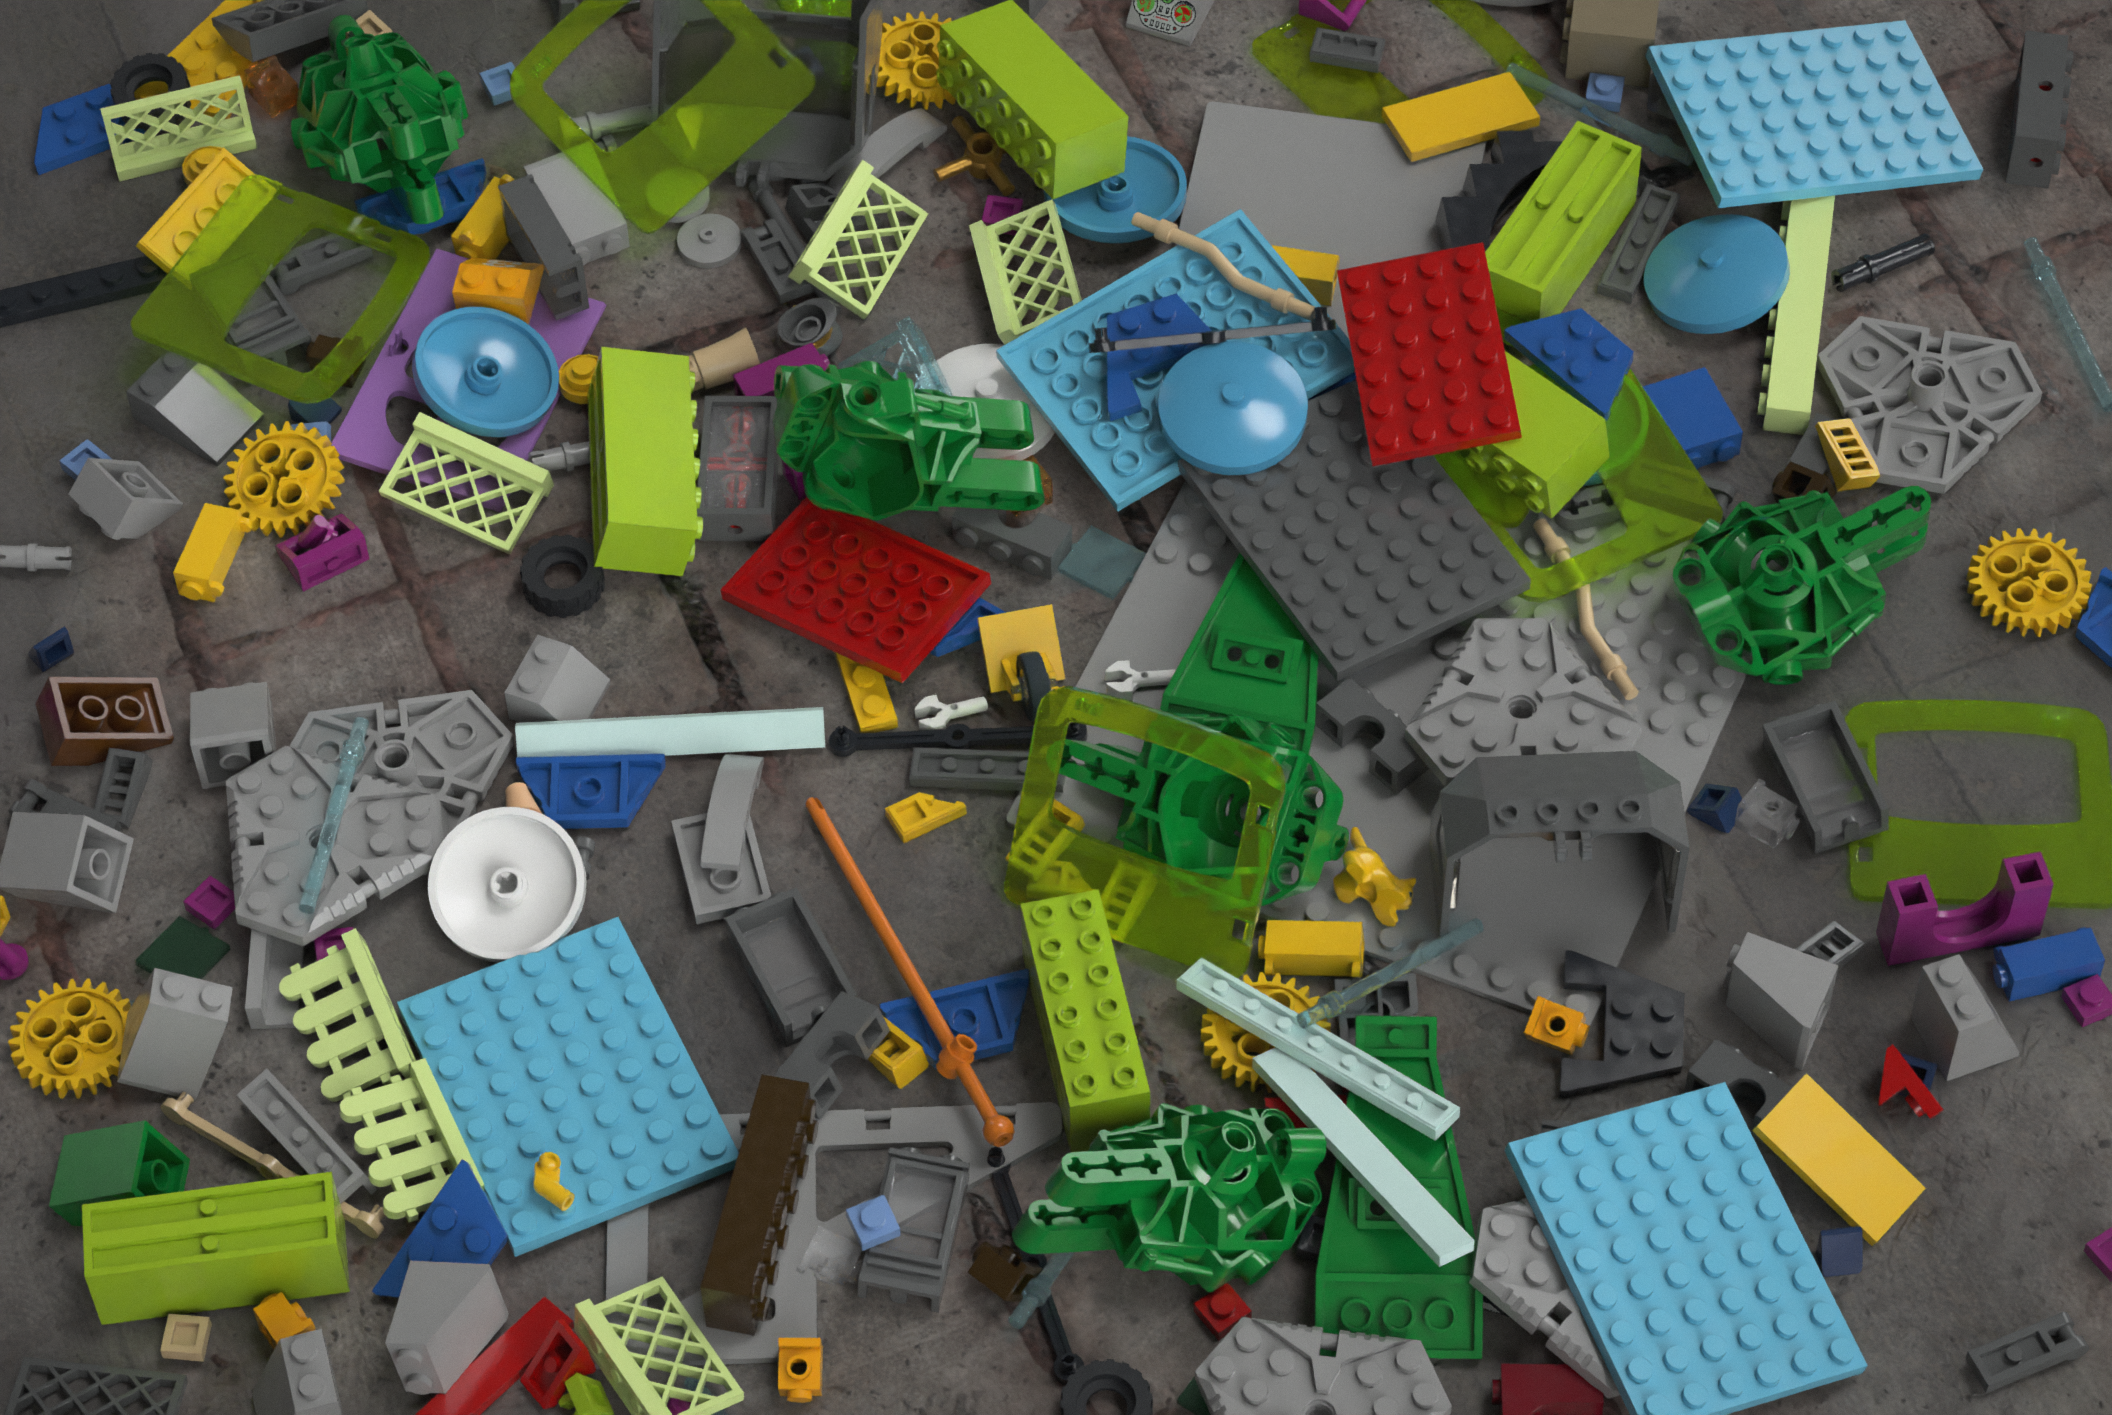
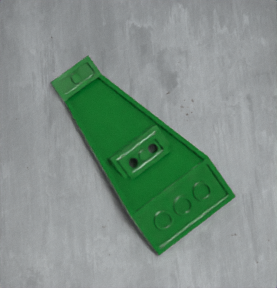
M1241 553L1236 558L1163 693L1158 720L1163 721L1164 716L1170 712L1179 714H1208L1209 717H1227L1230 714L1250 716L1256 719L1264 729L1269 723L1280 726L1296 741L1297 746L1295 750L1310 755L1316 726L1319 657ZM1233 648L1242 651V656L1238 661L1228 659V652ZM1269 656H1276L1280 660L1279 665L1274 669L1265 666V661ZM1209 726L1208 729L1216 731L1219 726ZM1288 756L1285 762L1292 766L1295 757ZM1251 785L1254 790L1265 794L1264 790L1260 787Z
M1355 1015V1047L1445 1098L1437 1062V1016ZM1348 1090L1346 1106L1474 1239L1475 1248L1476 1239L1452 1127L1450 1126L1440 1137L1433 1140ZM1336 1158L1316 1266L1315 1327H1323L1324 1333L1339 1334L1340 1330L1350 1331V1333L1379 1335V1337L1390 1336L1420 1340L1429 1358L1482 1359L1483 1294L1469 1283L1474 1251L1439 1267L1386 1210L1381 1214H1374L1370 1211V1204L1376 1199ZM1321 1349L1320 1355L1336 1357V1351Z

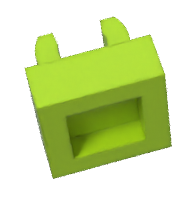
M579 1373L565 1381L569 1393L562 1396L559 1400L560 1407L570 1410L575 1406L576 1411L573 1415H615L600 1381Z

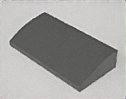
M263 0L213 17L212 24L234 50L251 62H255L329 36L328 27L335 17L348 15L356 20L368 11L367 0Z

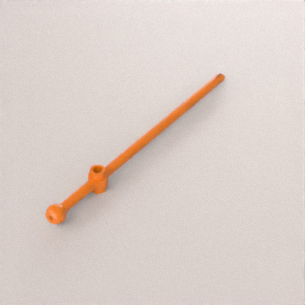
M809 797L805 803L809 814L943 1048L939 1053V1061L936 1064L938 1072L947 1079H956L957 1076L960 1078L984 1121L982 1129L984 1139L995 1147H1002L1008 1144L1013 1139L1015 1133L1014 1125L1008 1117L998 1114L971 1067L974 1061V1053L977 1050L976 1043L964 1034H958L954 1037L818 798Z

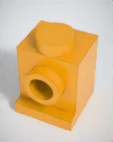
M1538 996L1524 1034L1528 1040L1573 1055L1576 1046L1583 1047L1590 1025L1585 1024L1586 1017L1584 1013ZM1557 1018L1565 1021L1564 1029L1559 1032L1551 1029L1552 1021Z
M282 1292L265 1297L258 1306L253 1308L258 1327L273 1350L282 1338L316 1330L310 1317L307 1319L301 1306L297 1302L290 1304Z
M778 1338V1391L780 1396H787V1401L796 1403L812 1401V1396H822L823 1345L821 1338ZM795 1363H805L807 1370L801 1375H796L792 1372V1366Z

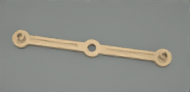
M182 1092L177 1100L168 1097L162 1103L161 1110L170 1120L179 1125L187 1126L255 1166L260 1174L268 1180L300 1176L284 1167L273 1156L265 1153L262 1154L189 1111L187 1108L194 1102V1099L189 1094L186 1095V1092ZM346 1202L340 1204L344 1219L357 1226L367 1236L376 1239L384 1231V1227L380 1222L386 1216L383 1212V1207L376 1204L369 1213L360 1211Z

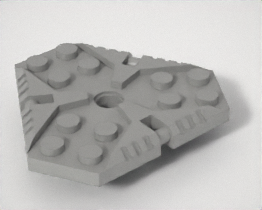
M1859 316L1818 354L1816 364L1827 386L1830 388V392L1835 398L1842 416L1846 419H1851L1875 461L1880 473V477L1876 481L1877 483L1900 487L1919 486L1929 492L1945 494L1964 473L1971 469L1972 465H1975L1988 452L1990 444L1998 443L2041 400L2042 391L2016 342L1946 330L1944 331L1943 338L1929 336L1930 328ZM1926 350H1928V351H1934V352H1940V354H1938V353H1932V352H1927Z
M1475 618L1464 635L1462 642L1451 656L1450 661L1444 667L1443 677L1437 678L1433 688L1429 691L1421 707H1419L1408 724L1404 739L1446 787L1476 757L1632 751L1640 738L1642 726L1623 705L1619 704L1620 701L1611 695L1612 692L1603 686L1604 683L1598 677L1591 676L1588 673V665L1579 659L1580 656L1575 651H1572V647L1567 642H1564V638L1546 618Z
M473 690L398 700L399 708L384 710L383 702L313 711L307 714L289 747L313 754L317 758H325L329 762L340 763L341 766L354 768V773L362 776L365 773L376 775L377 778H385L389 782H397L401 786H409L435 795L441 843L458 824L477 814L476 804L484 801L488 789L491 788L493 780L498 775L499 769L514 745L513 734ZM401 724L399 727L387 728V725ZM349 787L347 791L353 793L354 789Z
M286 745L226 780L231 849H235L231 853L237 924L301 946H305L367 908L366 898L375 894L381 900L430 870L433 857L441 844L435 795L409 786H401L397 782H389L385 778H377L376 775L365 773L363 776L356 774L352 767L341 766L340 763L329 762L325 758H317L313 754ZM349 787L354 789L353 793L347 791ZM360 879H362V880L364 881V882L361 883L360 885H357V884L355 883V882H357V881L360 880Z
M1527 1198L1521 1199L1518 1202L1512 1201L1484 1208L1479 1216L1469 1283L1531 1335L1539 1329L1548 1336L1549 1339L1545 1346L1591 1385L1603 1392L1604 1396L1607 1398L1620 1396ZM1552 1313L1563 1320L1561 1325L1550 1317Z
M1242 1317L1195 1370L1196 1383L1211 1415H1450L1452 1408L1420 1340L1390 1336L1379 1337V1335L1375 1334L1365 1335V1333H1350V1331L1340 1330L1339 1334L1324 1333L1323 1327L1313 1326L1311 1328L1306 1327L1307 1325L1298 1324L1297 1326L1292 1325V1323L1284 1322L1282 1324L1277 1323V1321ZM1321 1349L1336 1351V1357L1321 1356L1320 1351Z

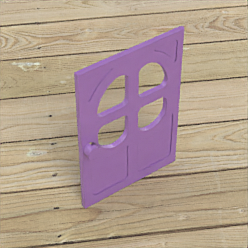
M440 249L435 250L332 441L331 446H335L340 456L338 458L340 460L388 475L404 445L397 442L389 430L386 421L387 405L396 396H403L425 403L417 390L414 378L407 376L405 372L413 358L416 345L424 329L440 315L456 309L452 290L461 262L468 260V258ZM538 290L529 325L549 345L556 359L559 371L561 365L569 358L582 355L606 308V304L602 301L588 298V309L556 320ZM402 344L406 345L408 347V350H405L402 347ZM559 385L553 404L545 417L531 429L516 435L507 436L498 448L528 461V453L533 451L562 394L559 390ZM439 416L437 417L436 420L441 421L449 426H452L449 423L442 420ZM423 444L417 446L412 454L414 465L435 459L433 449ZM409 461L406 464L405 468L410 467ZM452 461L442 465L447 480L467 473L465 463ZM438 466L417 473L421 487L442 482ZM470 466L472 472L478 470ZM413 474L400 478V480L416 485ZM491 475L474 480L479 495L500 488L497 478ZM470 481L449 488L454 498L464 500L475 496ZM502 481L504 486L511 485ZM445 489L437 491L439 493L447 495ZM503 496L481 502L483 507L496 512H501L505 506Z

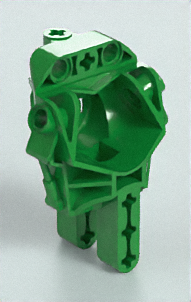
M339 15L335 17L328 27L331 50L311 56L302 64L297 97L298 118H293L291 121V132L295 147L298 150L302 149L308 168L313 169L323 166L333 180L347 181L352 184L362 183L381 194L392 188L399 202L414 223H433L444 216L436 181L433 177L444 161L451 155L452 151L459 149L457 139L465 134L462 122L469 116L460 82L446 70L435 74L432 66L400 34L389 32L374 36L364 33L357 21L351 16ZM382 138L389 149L379 151L376 139Z
M863 361L852 367L837 369L835 365L829 364L825 371L822 367L813 364L777 366L774 375V394L777 400V408L772 419L776 452L796 472H802L806 496L818 507L879 521L907 510L939 511L941 506L1030 511L1037 509L1044 503L1045 497L1038 464L1031 461L973 458L977 448L1020 450L1034 442L1030 409L1027 403L1019 400L948 396L939 390L914 388L913 380L906 377V372H898V380H895L880 364L873 361Z
M1908 486L1846 518L1842 517L1828 492L1820 494L1816 490L1809 491L1803 496L1781 499L1779 503L1757 507L1742 501L1734 508L1722 525L1712 518L1707 520L1698 530L1691 544L1683 548L1673 569L1674 593L1715 663L1736 672L1753 676L1760 675L1764 683L1769 682L1774 685L1798 683L1803 679L1802 670L1828 669L1832 664V657L1853 636L1857 637L1874 619L1882 616L1886 592L1876 573L1917 553L1924 547L1928 528L1927 521L1929 520L1931 507L1930 495L1924 488ZM1911 504L1914 508L1920 506L1919 512L1914 511L1912 508L1906 510V505ZM1877 521L1878 524L1872 527V522ZM1917 531L1916 536L1912 537L1911 533ZM1883 548V553L1878 554L1877 550ZM1762 551L1759 559L1756 562L1755 569H1751V563L1754 557L1756 556V554ZM1774 560L1784 570L1779 572L1772 571L1767 567V564ZM1686 574H1694L1699 577L1700 581L1696 585L1686 586L1681 583L1680 578ZM1793 586L1797 587L1791 593L1782 596L1770 595L1764 592L1765 589L1771 592H1783ZM1723 638H1730L1737 645L1732 650L1723 651L1716 644ZM1743 650H1745L1751 664L1742 659ZM1762 658H1766V664H1763Z
M1170 712L1164 716L1163 721L1153 719L1141 753L1119 745L1103 743L1094 745L1089 742L1070 739L1055 741L1048 751V762L1055 772L1124 798V807L1115 837L1124 842V851L1127 854L1136 856L1154 873L1159 872L1170 881L1171 890L1175 896H1208L1209 910L1239 909L1253 905L1265 906L1310 891L1319 881L1324 862L1337 861L1342 857L1348 845V829L1337 825L1344 801L1341 789L1312 756L1295 750L1297 743L1293 737L1274 723H1269L1264 729L1256 719L1250 716L1230 714L1227 717H1209L1208 714H1179ZM1209 726H1219L1216 731L1208 729ZM1072 756L1084 761L1085 764L1076 763L1075 760L1071 759ZM1288 756L1295 757L1292 766L1285 762ZM1251 785H1255L1263 789L1265 792V796L1259 791L1254 790L1251 787ZM1321 790L1323 802L1318 808L1315 799L1317 793ZM1234 794V798L1229 806V815L1226 816L1227 803L1231 795ZM1257 805L1261 809L1258 821L1254 819V809ZM1237 830L1242 834L1256 835L1253 839H1244L1234 833ZM1296 865L1299 871V876L1297 881L1294 883L1291 877V872L1293 867ZM1256 877L1252 893L1244 892L1243 878Z
M1161 1103L1150 1119L1132 1126L1124 1125L1111 1131L1100 1130L1091 1142L1088 1151L1067 1153L1046 1181L1045 1191L1049 1199L1037 1200L1030 1204L1013 1229V1240L1022 1251L1028 1254L1115 1250L1124 1268L1139 1269L1143 1272L1149 1270L1170 1271L1187 1284H1200L1208 1292H1213L1230 1280L1241 1278L1247 1286H1250L1270 1271L1280 1259L1284 1250L1291 1249L1321 1202L1322 1193L1314 1172L1325 1157L1326 1139L1322 1130L1318 1127L1295 1128L1289 1116L1278 1109H1255L1254 1107L1239 1111L1226 1110L1214 1112L1211 1108L1203 1105H1190L1180 1109ZM1265 1232L1268 1240H1258Z

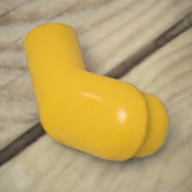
M553 1152L542 1153L539 1161L534 1166L533 1187L540 1196L560 1210L565 1211L572 1205L575 1194L560 1185L559 1167L561 1160L559 1156Z

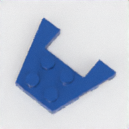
M1177 293L1107 315V333L1110 341L1212 331ZM1188 343L1107 352L1109 420L1113 421L1142 411L1141 402L1132 383L1133 379L1173 367L1183 356L1209 344Z

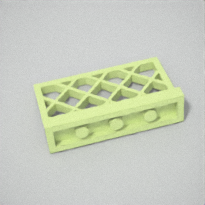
M240 75L100 109L119 182L182 167L185 157L201 147H224L231 154L257 149ZM236 90V93L228 101L217 98L223 92ZM194 99L200 101L193 110L183 106L186 101ZM210 105L220 108L214 117L203 114ZM160 107L166 109L159 118L148 114L152 109ZM230 113L238 115L237 117L225 119ZM175 114L186 117L179 126L168 122ZM123 116L131 118L124 126L111 122V119ZM195 121L204 124V125H199V126L191 127V126L194 124ZM140 122L151 125L144 134L134 131ZM161 129L170 132L155 136ZM126 138L134 140L133 142L121 144Z
M864 160L849 175L788 275L789 278L799 285L805 279L862 319L869 315L929 214L871 175L874 167ZM869 188L881 195L884 205L870 206L866 194ZM895 212H906L915 218L914 223L910 226L900 227ZM887 213L891 228L877 229L873 214ZM864 215L869 230L855 232L851 217ZM894 235L898 250L885 252L880 237ZM872 238L876 253L862 255L858 239ZM849 240L854 256L840 257L836 242ZM879 261L883 275L869 277L865 262ZM856 263L861 278L847 280L843 265ZM834 266L838 281L829 282L817 273L821 267ZM864 286L868 299L865 305L852 297L850 287Z
M1052 199L987 227L982 220L969 225L996 332L1004 345L1068 309L1065 308L1061 311L1054 309L1062 295L1072 298L1073 305L1082 301L1058 211ZM1049 214L1050 219L1043 231L1032 228L1038 218ZM1012 229L1018 231L1010 245L1000 242V234ZM1027 234L1038 238L1030 251L1019 248ZM1047 241L1057 244L1050 258L1039 255ZM1014 255L1025 258L1017 272L1007 269ZM1034 261L1045 265L1037 278L1026 275ZM1054 268L1065 272L1057 285L1046 282ZM1021 282L1032 285L1024 299L1014 296ZM1041 289L1052 292L1044 306L1034 303ZM1029 309L1039 312L1034 322L1022 326L1021 321Z
M419 412L412 424L414 431L379 489L380 495L510 555L543 496L548 497L554 486L550 472ZM421 443L433 449L435 459L414 465L412 454L418 444ZM438 452H441V453H443V454H445V455L439 457ZM455 460L465 463L466 474L446 479L442 467L443 464ZM409 461L410 467L405 468L406 464ZM438 466L442 482L421 488L417 473ZM470 466L478 470L472 472ZM413 474L417 490L404 494L392 490L398 479ZM487 475L497 478L500 488L479 495L475 479ZM470 481L475 496L454 503L449 488ZM502 481L511 485L504 486ZM445 489L449 505L436 509L427 506L425 495ZM519 490L532 494L526 505L511 510L507 494ZM503 496L507 511L486 518L481 502ZM420 497L422 503H420V502H418V501H416V500H414V499ZM478 504L482 517L481 520L468 524L459 520L457 510ZM452 512L454 518L447 515V513ZM520 516L517 522H515L514 517ZM510 519L513 529L506 541L492 536L489 525ZM485 527L486 532L479 530V528Z
M663 1276L596 1305L592 1303L590 1298L575 1304L574 1331L588 1348L589 1353L631 1415H672L666 1406L669 1397L691 1402L688 1410L677 1415H711L744 1400V1392ZM658 1293L666 1302L663 1311L641 1306L644 1299ZM616 1311L630 1314L626 1326L609 1323L605 1316ZM637 1316L659 1321L655 1333L633 1328ZM665 1323L682 1326L686 1331L684 1338L678 1339L661 1335ZM633 1339L650 1343L647 1355L629 1352L626 1348L628 1340ZM657 1345L679 1350L675 1362L653 1357ZM685 1353L702 1355L706 1360L704 1369L682 1364ZM652 1368L671 1373L667 1385L649 1381L646 1377L648 1369ZM677 1375L699 1379L696 1391L673 1387ZM706 1381L724 1385L728 1391L717 1397L702 1393Z

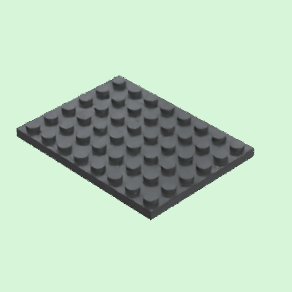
M1357 379L1309 400L1306 427L1299 443L1283 460L1265 470L1245 475H1222L1202 470L1184 459L1178 460L1180 474L1336 681L1530 589L1531 579L1433 455L1372 466Z

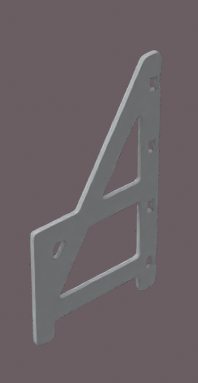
M1051 1102L994 1106L1000 1115H1015L1016 1124L1014 1125L1015 1133L1013 1139L1008 1144L999 1147L1005 1156V1162L1002 1166L996 1168L991 1167L987 1162L988 1152L995 1146L990 1145L984 1139L982 1131L984 1121L975 1105L891 1108V1110L865 1111L864 1109L827 1110L820 1120L814 1118V1120L819 1122L817 1138L814 1145L808 1144L805 1155H809L808 1170L805 1179L798 1178L795 1189L799 1190L796 1213L788 1214L786 1225H789L787 1246L785 1250L779 1249L776 1261L780 1263L777 1282L775 1286L769 1285L766 1297H769L770 1302L775 1305L774 1318L765 1322L759 1321L755 1336L706 1327L701 1290L680 1302L724 1364L779 1362L778 1338H817V1275L828 1267L861 1250L846 1217V1211L825 1222L818 1220L816 1217V1156L819 1152L886 1149L890 1147L947 1146L953 1150L949 1155L956 1156L963 1162L970 1163L968 1191L992 1178V1173L1009 1164L1012 1167L1059 1141L1062 1137L1061 1108ZM750 1113L719 1114L739 1152L744 1135H741V1126L747 1125ZM890 1120V1129L866 1130V1121ZM912 1176L894 1184L889 1206L898 1225L905 1226L950 1201L954 1185ZM879 1193L868 1198L863 1202L879 1197ZM649 1204L607 1220L606 1300L648 1283ZM648 1298L643 1300L641 1306L648 1307ZM616 1311L605 1317L609 1323L626 1326L630 1314ZM637 1316L633 1328L655 1333L659 1321ZM665 1323L661 1335L683 1339L686 1331L682 1326ZM629 1339L626 1345L629 1352L647 1355L650 1343ZM657 1345L653 1357L675 1362L679 1350ZM689 1352L685 1353L682 1364L689 1366L705 1365L706 1363L702 1355ZM591 1356L596 1369H600L595 1360L593 1359V1357Z

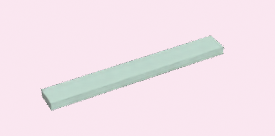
M823 707L524 722L515 724L517 757L665 754V756L825 747Z
M1202 957L1177 979L1176 989L1433 1140L1440 1137L1460 1116L1459 1106Z
M1276 1047L1252 1058V1068L1308 1128L1318 1127L1322 1130L1326 1139V1147L1439 1267L1474 1251V1239L1310 1067Z

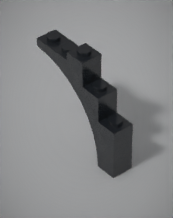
M1497 131L1490 154L1492 164H1469L1463 186L1465 197L1441 198L1435 220L1441 250L1483 242L1486 252L1490 246V234L1496 222L1511 205L1526 195L1563 141L1534 142L1532 131Z

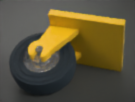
M1052 604L978 617L977 622L990 693L1007 690L1011 694L1013 702L1022 701L1024 711L1030 721L1049 718L1052 708L1051 695L1059 693L1057 681L1065 679Z

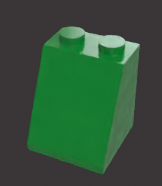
M146 1120L64 1135L49 1207L72 1226H83V1204L184 1191L190 1158Z

